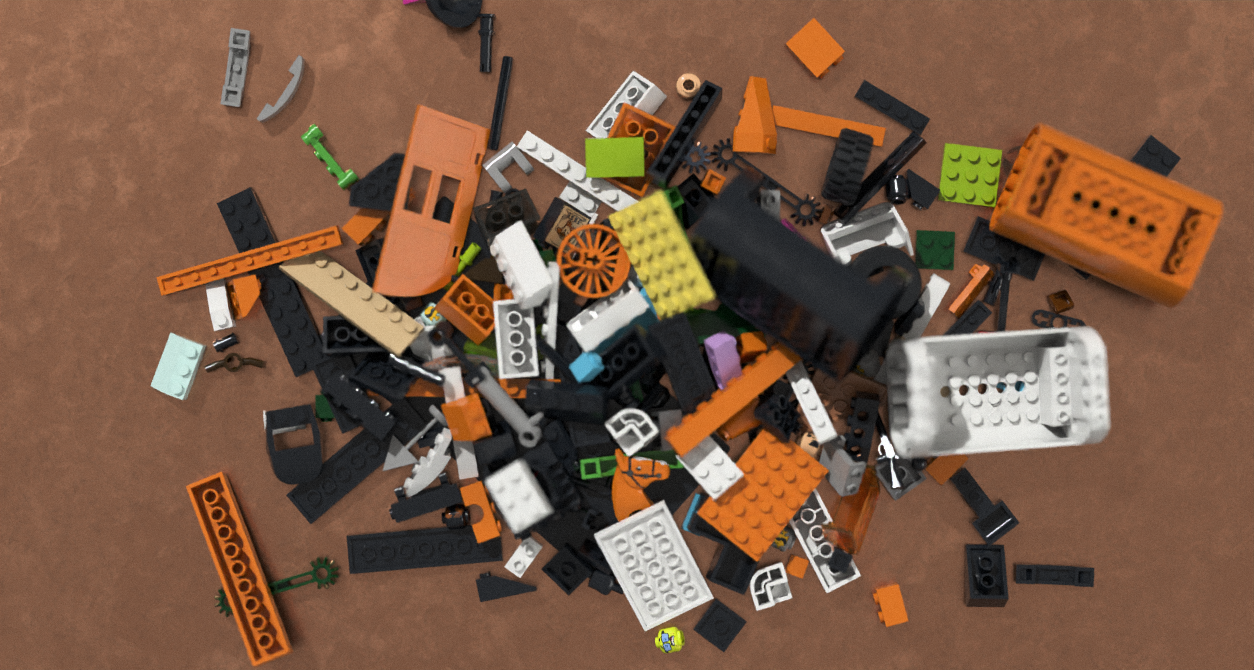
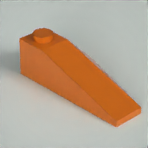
M750 76L744 94V107L739 111V124L735 126L733 132V152L758 155L776 154L777 132L766 78Z

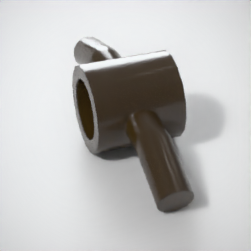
M230 353L223 360H217L206 365L205 369L207 373L220 367H225L230 372H238L245 365L263 368L265 361L251 357L244 358L239 353ZM233 356H236L238 361H240L238 367L232 368L230 366Z

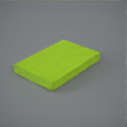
M644 137L585 138L586 178L644 176Z

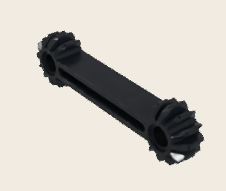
M727 138L726 145H724L722 139L719 140L721 147L714 144L713 147L718 152H711L712 156H717L712 162H720L717 165L718 169L723 164L724 171L728 170V165H731L739 172L744 170L735 163V160H739L747 167L751 166L764 175L763 181L765 182L761 186L763 189L775 190L778 188L797 201V205H794L780 195V201L795 210V213L791 214L790 217H798L795 221L796 224L803 220L802 226H806V220H808L809 224L813 225L812 218L817 221L819 220L815 213H822L821 209H816L821 203H813L816 199L815 196L810 201L808 200L809 194H805L804 200L796 196L738 155L737 152H733V144L730 145V138ZM724 150L732 152L730 160H725L722 157ZM802 205L810 207L809 215L801 213L800 208Z

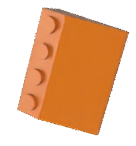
M624 102L607 138L644 137V176L601 178L643 197L650 183L648 170L676 126Z

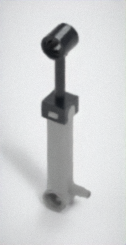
M446 321L437 322L428 333L430 343L435 346L445 344L469 370V373L464 377L465 382L472 389L476 387L518 433L519 441L522 445L526 447L535 446L543 435L542 426L537 423L543 418V413L539 412L529 418L490 375L492 370L486 363L482 361L477 366H474L450 339L453 334L451 324Z

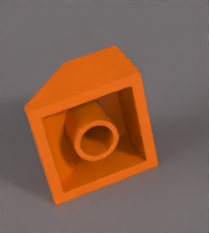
M478 392L441 405L454 441H474L492 435Z

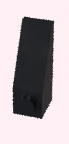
M491 572L479 574L480 577L476 578L480 602L537 591V585L498 574L491 575Z

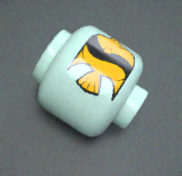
M429 302L419 314L425 326H433L439 321L447 320L434 309L437 305L434 302Z

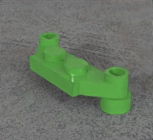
M315 123L308 128L309 130L301 136V139L307 146L311 144L316 149L314 154L320 161L324 160L328 164L326 169L332 176L337 175L339 178L337 181L338 185L345 190L350 185L360 181L351 168L344 172L319 141L324 134Z

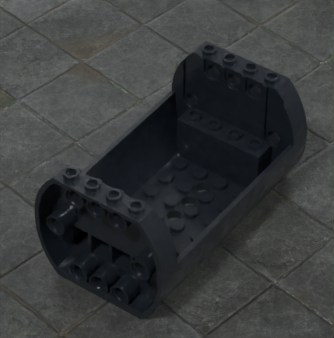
M749 166L737 174L712 202L693 229L689 246L715 295L714 298L839 384L854 370L892 319L912 275L897 266L895 268L892 267L876 285L755 203L756 198L761 193L759 192L760 187L765 181H763L764 175L760 171Z

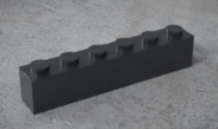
M707 80L704 81L648 170L650 182L664 189L667 188L722 100L721 87Z

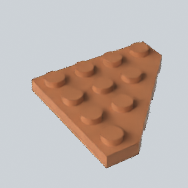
M817 368L811 378V382L831 424L848 417V414L852 415L853 409L850 408L851 398L855 397L856 391L879 394V407L884 406L888 398L886 384L854 371L839 384ZM798 403L796 409L801 416L797 421L803 425V428L799 430L803 432L813 431L800 403Z

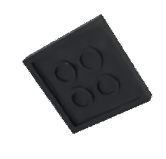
M407 350L402 352L401 356L413 358L415 363L427 368L430 367V361ZM391 352L369 353L349 375V381L398 404L420 378L411 373L405 375L397 368L388 367Z

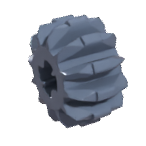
M700 141L697 143V147L692 146L683 161H686L682 168L686 169L689 165V173H692L694 167L698 174L700 173L699 166L703 170L707 169L703 162L711 163V160L705 159V157L711 156V152L704 153L708 146L706 145L700 149ZM694 152L698 153V157L700 158V160L692 162L690 154L692 153V155H694Z

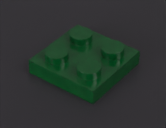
M916 230L915 264L918 269L954 270L955 232Z

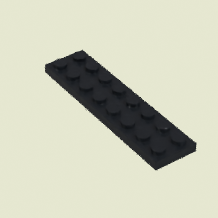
M405 397L398 404L394 403L386 410L395 417L393 421L396 423L381 442L363 429L323 463L322 470L315 479L298 484L286 495L310 524L315 522L385 462L393 435L404 446L427 425Z
M467 525L465 529L450 530L447 527L346 536L350 574L503 561L501 536L478 543L472 525Z

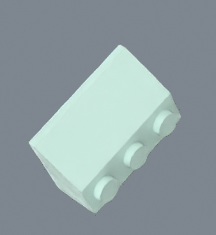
M170 333L151 387L178 399L187 400L207 346Z

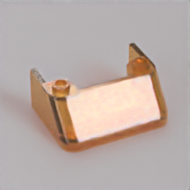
M866 464L858 492L842 496L833 522L829 521L828 524H822L821 526L822 535H824L826 541L856 556L860 553L880 496V484L875 466Z

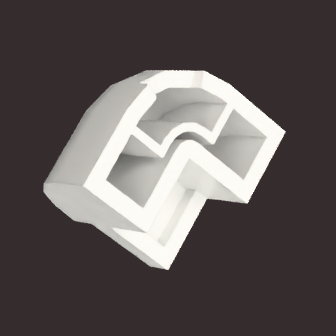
M625 409L604 423L628 457L632 456L642 447L647 446L659 435L658 429L643 411L637 409Z
M782 562L765 566L757 570L752 576L750 592L756 611L775 606V603L792 598Z

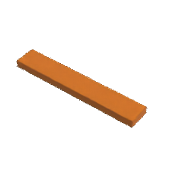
M773 105L772 112L775 126L838 138L841 130L848 128L871 135L874 139L873 146L882 147L886 130L884 127Z

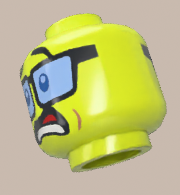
M677 627L661 629L658 632V637H655L656 647L660 648L665 654L680 651L682 646L685 645L682 630L679 631Z

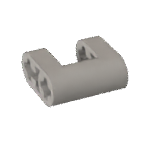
M510 142L482 165L504 193L510 190L512 186L500 172L514 161L518 163L526 175L535 170L513 142Z

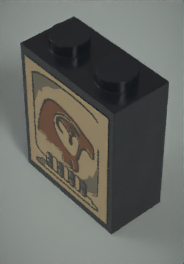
M555 197L533 238L539 241L538 245L547 250L551 247L553 253L557 255L564 238L574 229L588 225L592 217ZM584 230L577 232L580 238L582 237ZM574 236L568 240L574 246L578 244ZM565 245L563 253L568 252L570 248Z

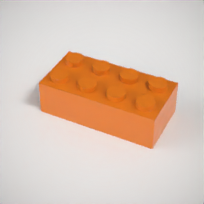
M412 187L410 188L409 203L415 198L413 194L416 191ZM361 208L342 229L358 245H367L375 239L373 235L377 231L382 232L388 226L387 221L391 217V212Z

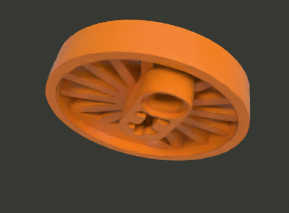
M588 224L574 229L564 238L557 253L556 263L559 266V276L569 290L583 297L600 298L610 295L622 286L629 274L630 259L616 231L607 226ZM589 229L597 230L594 247L592 246ZM585 231L588 249L577 232ZM601 231L609 235L598 250ZM574 236L581 248H577L568 240ZM613 237L617 241V244H615L614 246H612L611 248L602 253L610 239ZM565 245L570 248L568 252L563 253ZM618 248L617 255L605 257L607 254ZM572 252L579 255L578 262L571 260L570 254ZM561 257L565 258L567 264L562 265ZM595 257V261H598V263L592 265V262L587 261V259ZM616 259L615 264L606 262ZM579 267V269L567 277L564 275L563 269ZM606 267L614 268V272L610 271ZM585 270L579 278V280L577 281V283L575 284V286H573L568 281L581 271ZM603 272L612 277L611 284ZM588 274L585 292H582L577 288ZM598 275L609 291L601 293ZM592 276L594 277L597 294L589 293Z

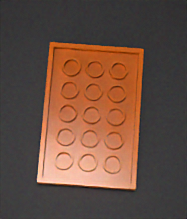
M766 427L761 430L735 463L744 476L715 501L709 496L697 511L700 517L756 562L759 561L829 471L791 439L789 443L785 444Z

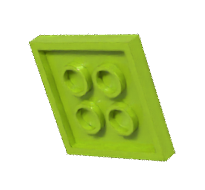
M945 143L939 183L941 191L938 194L937 200L995 207L1002 150Z

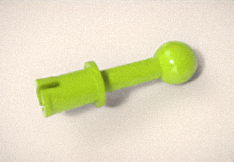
M472 242L465 253L459 256L461 261L455 274L459 277L467 265H473V260L481 251L480 246ZM450 281L443 289L448 291L454 283Z

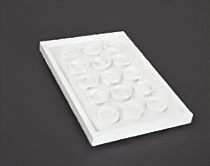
M664 500L594 534L644 631L714 598Z

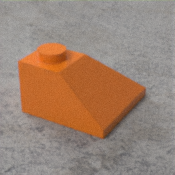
M256 275L234 279L226 284L235 321L247 316L260 294L261 283L259 279H256Z

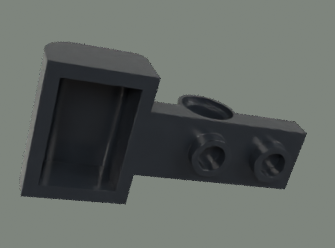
M575 253L572 261L578 262L579 255ZM587 259V261H591L593 263L594 259ZM579 267L568 268L565 276L567 277L579 269ZM585 270L581 271L568 281L573 286H575V284L577 283V281L579 280V278ZM584 278V280L582 281V283L579 285V287L577 288L578 290L581 289V287H582V285H583V283H584V281H585V278ZM562 282L558 289L556 327L563 331H570L566 323L577 316L583 306L574 302L577 294L569 290ZM546 299L539 306L535 315L536 318L543 321L546 318L543 317V306H546Z
M965 467L950 478L963 499L978 516L970 524L988 546L1019 524V521L1003 500L1000 499L995 504L991 502Z

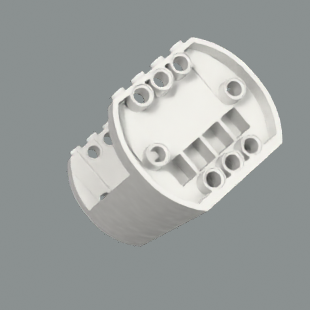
M1091 327L895 339L888 346L885 361L889 433L897 453L903 458L1097 444L1103 441L1109 430L1105 347L1098 333ZM1018 381L1024 383V388L1020 392L1015 389V384ZM1003 382L1005 385V390L1002 393H999L996 389L997 384ZM982 383L987 388L984 394L978 392V386ZM962 385H966L968 388V392L964 396L959 393V388ZM944 386L949 388V394L946 397L940 394V390Z

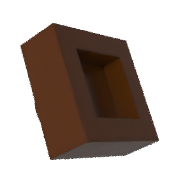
M823 204L822 213L819 214V220L816 222L823 225L831 222L834 215L832 211L833 206Z
M1066 289L1048 296V301L1056 315L1074 308V303Z

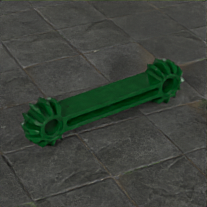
M317 557V563L314 561L310 562L314 569L269 582L268 586L272 595L313 582L318 583L317 589H321L323 584L325 589H328L329 583L332 585L336 583L333 578H339V575L334 573L339 570V567L332 568L335 561L332 560L328 564V557L324 558L323 563L322 559ZM320 568L327 570L328 575L326 578L319 576L318 570ZM306 575H312L313 577L293 585L288 584V581ZM220 588L218 590L220 595L215 596V599L220 602L216 603L215 607H222L219 610L220 614L226 610V617H229L231 613L234 616L231 606L227 603V595Z

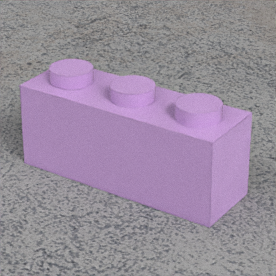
M721 331L704 340L716 387L721 390L727 386L726 383L731 378H738L742 374V368L739 363L741 358L735 348L737 345L736 340L725 331Z

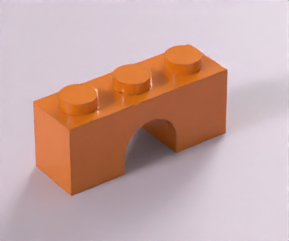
M483 481L459 488L465 507L479 505L483 509V519L479 523L472 525L477 542L482 543L500 537V532L503 529L500 520L496 521L494 513H497L493 502H489L487 495L490 494Z

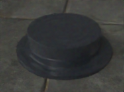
M426 0V3L431 13L441 22L453 28H462L476 20L481 10L482 0Z

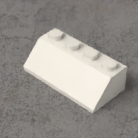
M632 71L586 131L594 138H607L624 102L653 115L667 96L655 84Z
M519 221L495 236L490 246V252L495 257L498 268L502 271L515 301L518 302L521 309L541 306L554 282L522 221Z
M627 278L618 290L598 299L568 321L566 326L585 352L592 351L599 346L601 341L611 338L620 327L627 326L635 316L642 315L649 305Z
M515 300L493 301L499 378L540 377L538 350L535 345L537 338L534 307L521 309Z

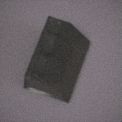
M526 188L473 208L480 234L488 250H490L495 236L515 223L522 221L529 235L535 233L541 223V218Z

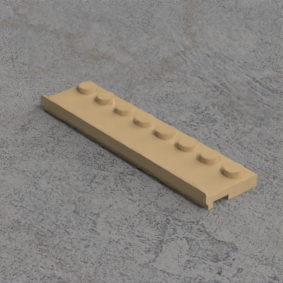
M322 251L287 260L279 266V270L396 357H400L402 352L424 331V327L379 293L372 292V288Z

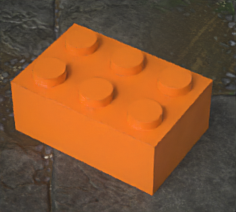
M464 274L458 278L434 307L435 310L477 345L495 327L493 304L495 300Z

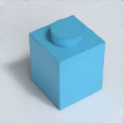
M596 352L583 353L569 366L578 382H590L605 368L600 356Z

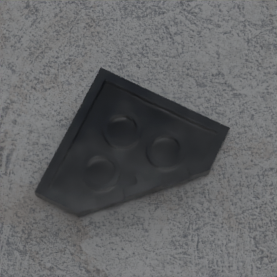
M393 153L387 160L351 186L349 207L392 212L405 154ZM412 174L403 207L405 210H408Z

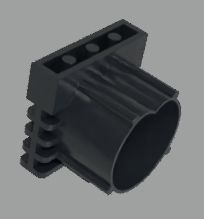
M548 441L482 478L493 499L497 513L507 522L506 526L512 530L515 540L521 538L524 541L532 536L531 532H539L548 527V522L552 523L565 517L564 513L569 510L571 513L581 508L580 504L584 502L578 494L577 488L572 483L573 481L569 477L566 468L561 464ZM524 460L532 475L540 471L548 480L552 492L550 506L553 512L524 530L514 533L485 481L515 462Z

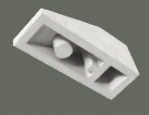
M225 278L206 283L209 312L214 331L237 327Z

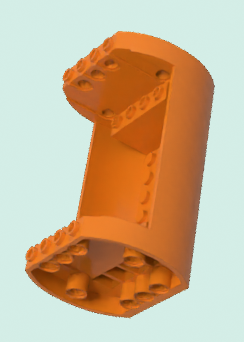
M1039 122L1032 128L1020 148L991 215L989 230L1162 306L1174 308L1186 296L1193 284L1222 217L1223 205L1218 199ZM1076 191L1082 195V200L1079 203L1072 200V194ZM1094 199L1098 200L1101 205L1097 211L1092 210L1090 207V203ZM1112 207L1116 208L1119 212L1118 217L1115 219L1111 218L1108 214L1109 209ZM1130 215L1135 216L1137 219V224L1134 227L1127 224V218ZM1148 223L1155 226V232L1152 235L1145 231V226Z

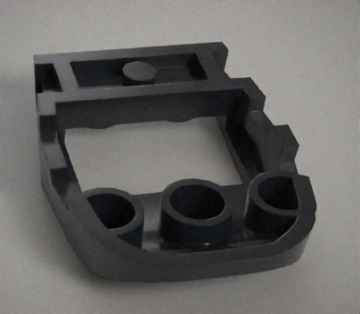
M311 403L265 411L266 452L276 478L282 483L290 485L306 483L315 479L323 467V442ZM311 424L313 445L276 451L272 430Z

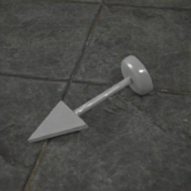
M434 404L429 407V411L435 418L405 447L394 435L392 436L383 471L418 463L419 461L408 450L437 421L445 427L448 426L444 414Z

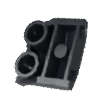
M775 390L768 391L759 399L753 413L757 420H760L771 433L785 444L790 442L789 438L798 418L801 416L794 405L784 395H779Z

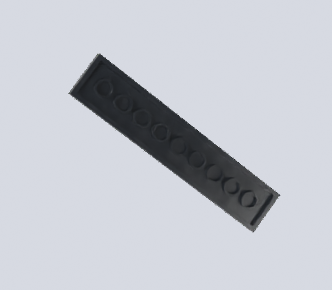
M252 187L217 203L239 253L277 243ZM285 261L248 271L249 276L256 275V279L260 280L261 290H259V298L295 377L312 371L311 363L329 355L323 354L322 339L296 282L279 270V266Z

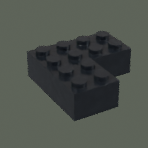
M701 492L695 505L697 511L708 499L709 495ZM692 512L686 528L693 533L720 543L706 578L715 584L745 595L759 561L756 562L700 517L697 512Z

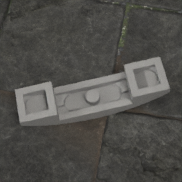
M235 28L230 30L228 63L220 103L222 105L240 107L248 67L251 31Z
M298 55L288 70L294 77L275 106L272 107L267 103L257 117V120L262 123L270 120L280 113L292 100L303 77L305 59Z

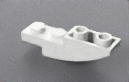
M444 428L441 434H437L434 442L436 445L433 449L429 450L427 458L421 456L419 462L414 463L411 470L412 475L410 478H406L403 486L406 497H411L426 488L447 465L451 458L450 448H447L452 439L449 429Z

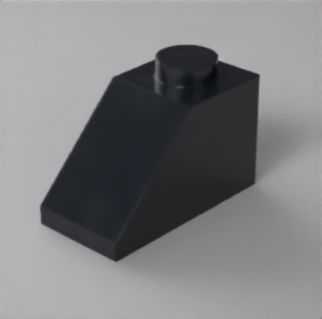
M907 169L905 178L908 179L911 197L909 199L918 210H927L941 190L912 170Z

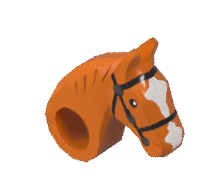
M619 448L615 449L617 466L612 482V501L618 522L628 518L633 511L644 510L654 505L643 489L654 481L666 480L669 477L670 466L667 462L641 456L628 457L624 456Z

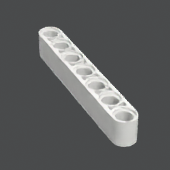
M934 273L931 275V281L925 285L920 294L925 304V312L920 319H915L912 323V329L907 334L904 333L903 337L906 339L921 337L948 290L950 282ZM884 358L880 371L873 378L887 385L886 361Z

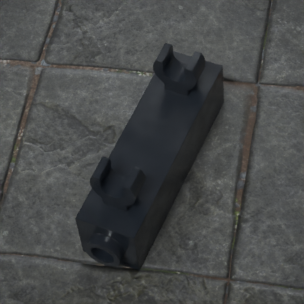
M447 472L438 475L442 487L406 499L403 486L395 488L394 491L398 502L392 503L389 509L392 520L395 519L396 523L463 502L459 483L450 484Z

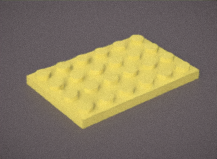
M662 191L608 216L660 320L715 297Z

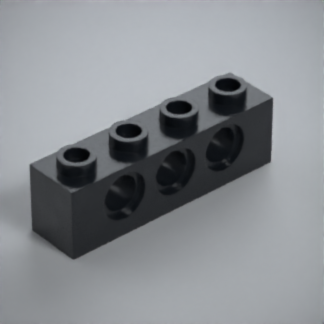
M856 391L855 397L851 398L850 408L853 410L852 415L848 414L847 418L849 430L848 433H844V438L846 439L844 451L854 463L864 462L866 464L864 472H866L880 397L879 394ZM860 411L867 412L865 416L858 415ZM856 429L864 430V432L860 434H857L854 431ZM857 446L860 447V450L852 451L851 448Z

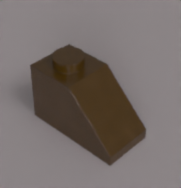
M490 255V258L483 259L464 274L470 280L503 284L504 275L499 270L498 263L493 255Z

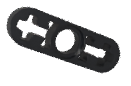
M1035 310L1030 316V321L1034 326L1044 329H1054L1053 320L1057 317L1063 320L1061 328H1066L1067 324L1076 325L1077 323H1079V327L1086 326L1080 319L1060 314L1056 315L1045 310ZM1042 313L1043 318H1049V315H1051L1049 327L1046 326L1048 323L1046 321H1040L1038 324L1035 315Z

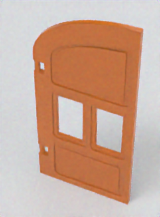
M417 105L372 292L390 296H420L437 291L452 280L451 277L456 274L459 266V256L466 237L490 129L423 105ZM479 154L478 162H477V165H476V164H475L476 155ZM414 165L431 171L421 215L403 209ZM442 175L460 181L450 224L432 218ZM456 246V247H457V250H456L455 257H452V256H453V252H454V247Z

